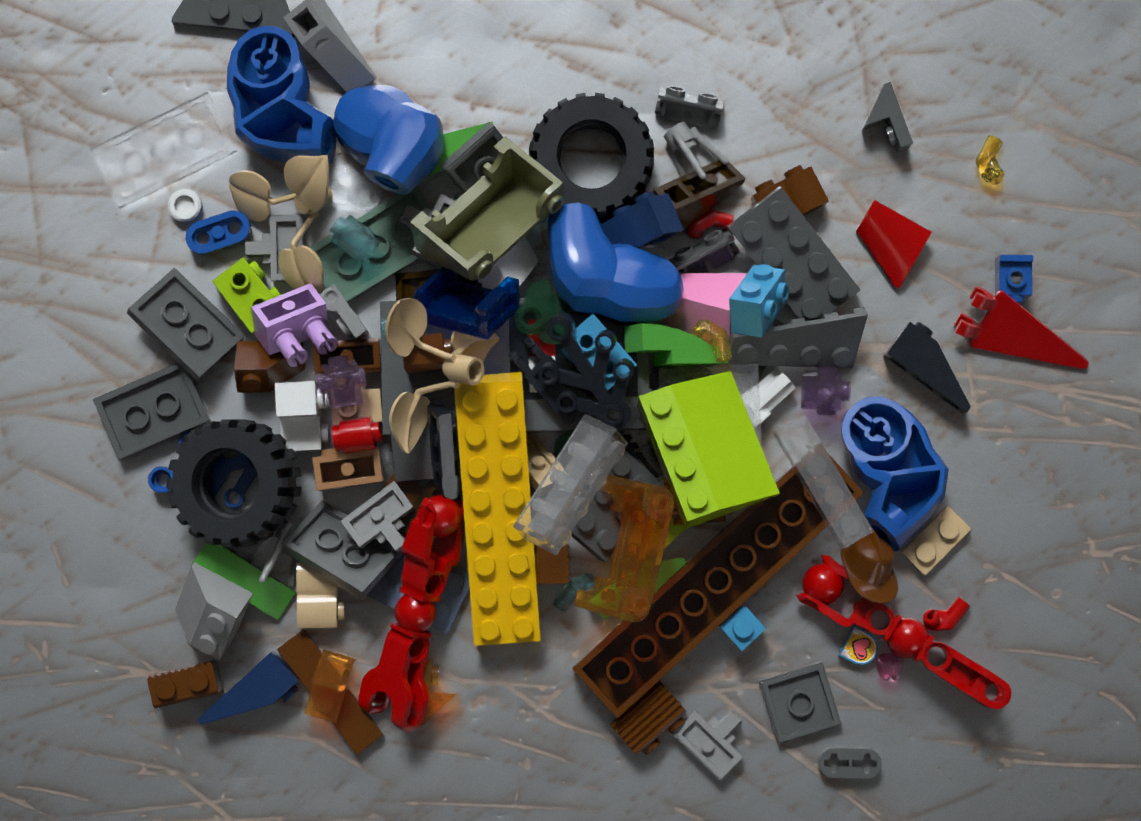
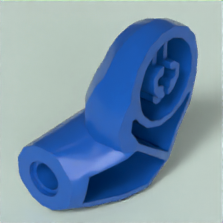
M867 397L856 402L846 412L841 425V438L850 458L851 467L858 479L872 489L870 501L861 522L866 531L874 529L878 537L886 540L893 547L894 552H897L932 517L944 500L949 469L933 449L925 427L911 412L890 399Z

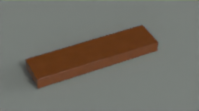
M305 629L301 630L277 649L356 755L384 734L369 713L359 707L356 696Z

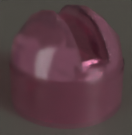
M893 653L879 655L876 666L878 675L885 681H889L890 678L897 680L902 674L904 660Z

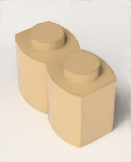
M300 561L296 563L297 628H338L339 620H345L346 612L345 601H339V587L341 586Z

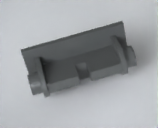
M667 86V89L660 88L658 98L664 99V102L657 101L655 114H660V118L683 122L684 113L688 111L691 112L689 121L691 125L711 129L712 126H719L721 115L716 114L715 111L722 112L724 102L718 101L717 96L709 93H699V96L686 94V90L678 86Z
M716 230L707 234L704 237V241L697 245H689L679 249L669 261L679 273H709L704 263L705 261L710 259L713 268L716 269L734 260L735 255L740 252L734 242L735 238L727 230Z

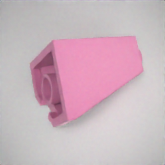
M680 273L684 285L681 305L671 316L660 321L669 327L680 329L701 338L725 354L731 332L729 298L747 273Z

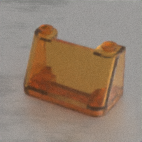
M604 474L601 491L609 493L613 498L614 504H611L610 510L622 512V522L609 578L595 576L594 582L596 584L588 590L578 589L574 606L620 620L639 622L648 615L652 605L674 508V498L672 493L664 487Z

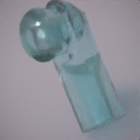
M584 573L569 581L557 595L553 604L559 610L566 612L582 590L590 596L593 595L601 585L600 581L592 577L594 574Z

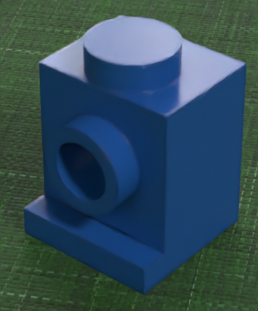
M999 255L995 258V294L997 291L1002 290L1018 303H1024V298L1032 295L1033 255ZM1012 273H1018L1021 276L1020 284L1011 282L1010 276Z

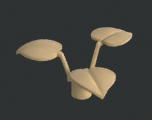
M295 156L289 159L284 167V178L287 187L293 193L278 198L270 197V184L262 175L249 170L238 171L232 174L229 178L232 197L239 211L248 219L255 222L263 221L271 213L270 204L276 205L294 200L295 207L300 213L309 214V217L291 241V249L280 251L278 263L283 278L294 290L310 283L319 294L322 293L324 270L321 260L311 248L304 245L298 247V242L312 222L320 216L318 210L332 202L333 193L329 187L328 156Z
M412 298L397 300L391 308L385 326L387 344L396 355L403 357L408 356L415 345L422 350L444 358L443 373L449 381L418 388L415 390L414 395L410 392H403L394 401L389 414L390 430L401 450L408 454L416 445L428 421L427 405L430 404V401L422 395L450 387L457 389L460 383L477 385L484 375L483 362L487 354L500 340L498 335L486 325L473 320H464L452 332L451 346L454 350L452 354L429 346L419 340L427 327L426 309L421 302Z

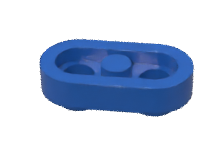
M236 210L227 211L193 223L186 232V243L193 252L199 255H208L246 241L251 233V224L243 213ZM233 223H239L241 227L240 231L236 234H231L229 231V227ZM207 233L209 235L208 243L204 245L199 244V236Z

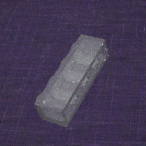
M587 414L583 416L513 525L525 540L557 556L561 548L569 542L571 532L578 521L586 515L589 504L597 491L605 485L609 472L624 455L625 447L628 443L616 428Z
M806 415L775 431L773 435L840 549H845L874 532Z

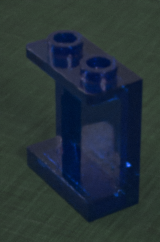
M442 266L421 287L417 288L413 299L418 300L425 307L427 324L488 340L520 308L519 279L507 276L492 290L458 281L455 279L453 271Z

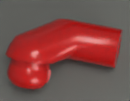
M711 209L688 227L686 233L693 239H699L703 236V232L712 226L730 231L728 225L733 222L734 215Z
M957 597L948 610L929 609L925 611L922 618L924 626L932 631L953 630L971 606L960 597Z

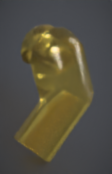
M988 135L976 157V165L984 181L997 185L1003 181L1005 176L995 157L1003 141L996 136Z
M708 319L699 320L692 327V335L712 343L717 362H725L732 359L728 335L724 328Z

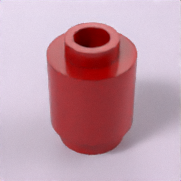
M372 416L343 420L339 422V425H333L332 439L335 451H343L344 454L377 449V442H382L380 423L374 422Z

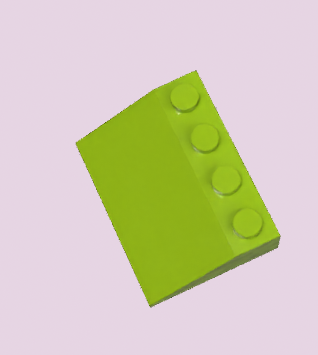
M731 371L672 384L638 397V410L685 529L780 494Z

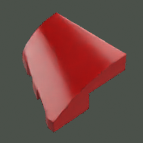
M876 200L871 203L856 230L862 242L872 252V256L877 264L881 265L890 278L892 286L897 289L900 288L932 233L930 230Z

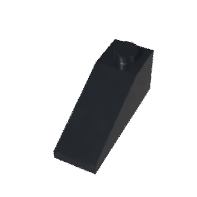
M912 322L907 323L883 356L961 414L967 413L971 406L938 342L931 337L933 332L920 322H917L915 325Z

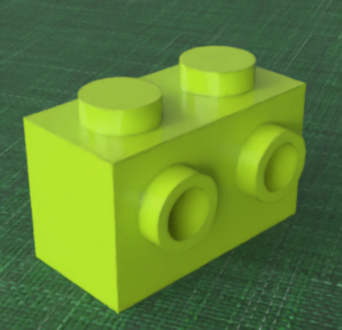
M243 257L212 280V282L249 331L255 335L251 307L280 296L281 293L275 286L269 290L262 280L267 275L255 260L249 263Z

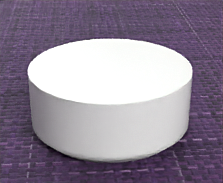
M180 189L175 191L169 198L168 209L176 220L189 223L200 216L202 201L194 191Z

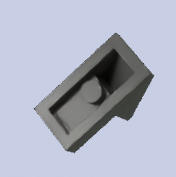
M888 82L881 88L862 131L886 122L887 127L884 128L885 138L889 146H895L898 153L909 149L913 141L892 84Z

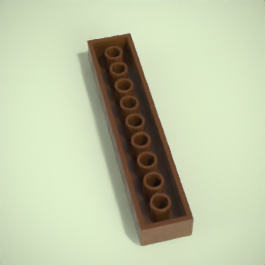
M819 443L814 445L775 481L780 492L779 495L744 509L640 607H637L572 667L616 718L621 716L864 493Z

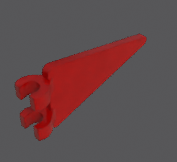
M975 285L969 296L972 299L971 305L986 312L979 323L962 313L958 315L954 322V326H956L955 333L970 338V346L973 348L1080 369H1086L1089 366L1087 358L1002 290L997 291L994 296L987 290Z

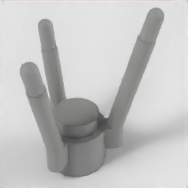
M685 122L676 124L663 136L669 144L666 149L672 156L680 177L687 174L680 156H686L701 179L706 178L705 172L692 153L697 147L694 141L701 144L724 165L729 164V160L701 136L696 127L689 129Z
M288 515L285 518L288 524L282 530L274 531V537L278 538L259 578L261 583L266 581L282 549V542L303 521L302 519L294 515ZM271 538L266 541H259L248 556V560L254 561ZM295 558L292 559L288 582L289 588L295 586L296 563L298 562Z

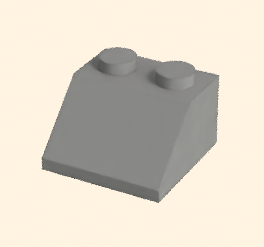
M195 562L190 568L175 610L189 644L201 652L220 660L238 632L253 593Z

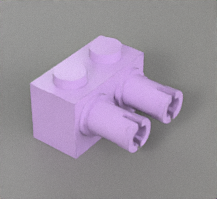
M310 283L251 307L255 336L269 355L280 351L291 367L297 366L294 358L301 365L308 357L306 350L300 345L303 341L311 339L320 354H327L324 346L327 347L329 352H332L337 347V339L333 337L328 329L326 302Z

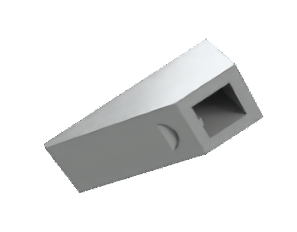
M305 0L283 17L301 45L346 92L357 87L367 86L377 78L325 0Z

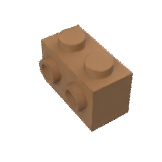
M334 448L321 450V456L312 457L317 491L321 492L386 482L382 452L379 448L348 454L340 453V451L336 452Z

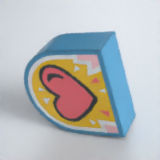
M852 626L838 655L853 663L863 665L871 662L876 657L878 645L871 634Z

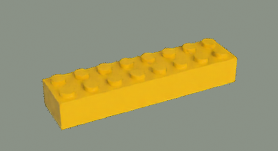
M522 372L483 375L482 380L477 385L460 383L459 388H454L474 646L541 641Z

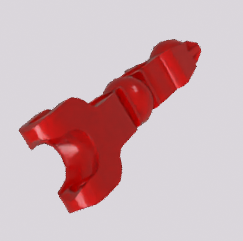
M443 495L424 498L416 518L410 524L401 548L405 559L401 577L402 587H400L399 592L404 593V595L399 598L395 606V619L397 623H391V629L386 636L379 664L364 675L358 696L359 707L369 714L385 711L391 702V721L394 726L404 732H412L422 725L429 704V693L423 674L429 653V638L432 635L427 629L432 626L436 619V606L434 602H440V595L445 589L451 567L455 566L460 558L463 529L461 527L464 513L463 501L446 499Z
M821 555L822 563L811 566L805 572L802 579V589L804 592L796 594L799 602L814 608L842 627H850L854 624L874 635H882L881 640L887 642L890 651L895 656L902 659H913L915 662L921 661L927 670L984 707L1001 709L1010 702L1012 691L1006 681L942 642H933L934 636L928 634L926 627L919 620L912 617L902 618L899 614L895 617L893 611L886 605L872 603L864 598L854 603L853 612L849 618H845L827 605L836 602L842 595L844 579L850 582L846 569L830 555ZM875 611H882L888 616V625L885 629L877 630L871 625L870 618ZM933 647L941 648L945 654L944 662L939 666L931 665L927 659L928 651ZM991 684L997 689V695L993 700H989L985 694L986 688Z

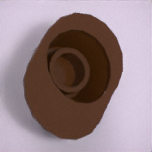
M874 529L867 530L864 535L855 539L854 542H848L842 546L840 552L841 559L853 589L862 598L872 603L884 604L892 601L898 592V583L893 570L895 557L893 547L886 540L878 537Z

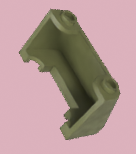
M506 136L494 146V151L498 155L492 165L487 162L483 166L484 176L442 214L435 209L431 213L432 218H430L421 211L410 221L416 250L426 258L470 281L481 280L488 276L493 265L549 214L556 213L564 203L563 182Z

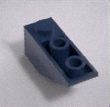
M653 191L644 193L635 198L636 204L633 206L627 205L618 208L612 212L613 217L611 219L599 220L603 232L612 245L629 244L634 247L662 243L683 231L669 193L654 195Z

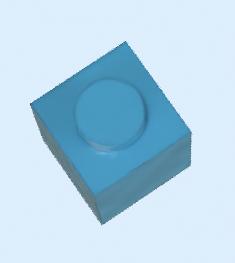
M744 604L718 626L741 651L766 629Z

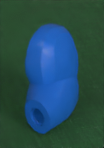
M261 26L249 30L238 39L231 52L227 67L226 89L233 105L235 134L244 144L263 158L286 163L295 156L327 155L328 164L330 165L336 149V133L333 119L307 102L310 81L307 68L302 61L299 46L289 32L279 27Z
M361 86L347 91L339 99L333 119L338 142L352 158L366 166L364 174L372 182L385 190L407 195L436 168L444 154L443 125L436 114L415 104L405 92L393 86Z
M581 203L564 204L556 213L550 214L548 219L550 270L557 296L574 311L599 314L620 322H650L671 316L680 307L684 285L679 271L670 261L640 247H634L629 244L612 245L603 232L596 212L588 205Z

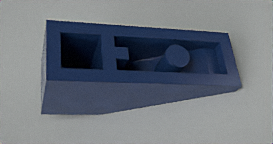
M272 651L197 720L202 725L278 702L280 699L286 703L299 691L295 685L300 679L276 651Z

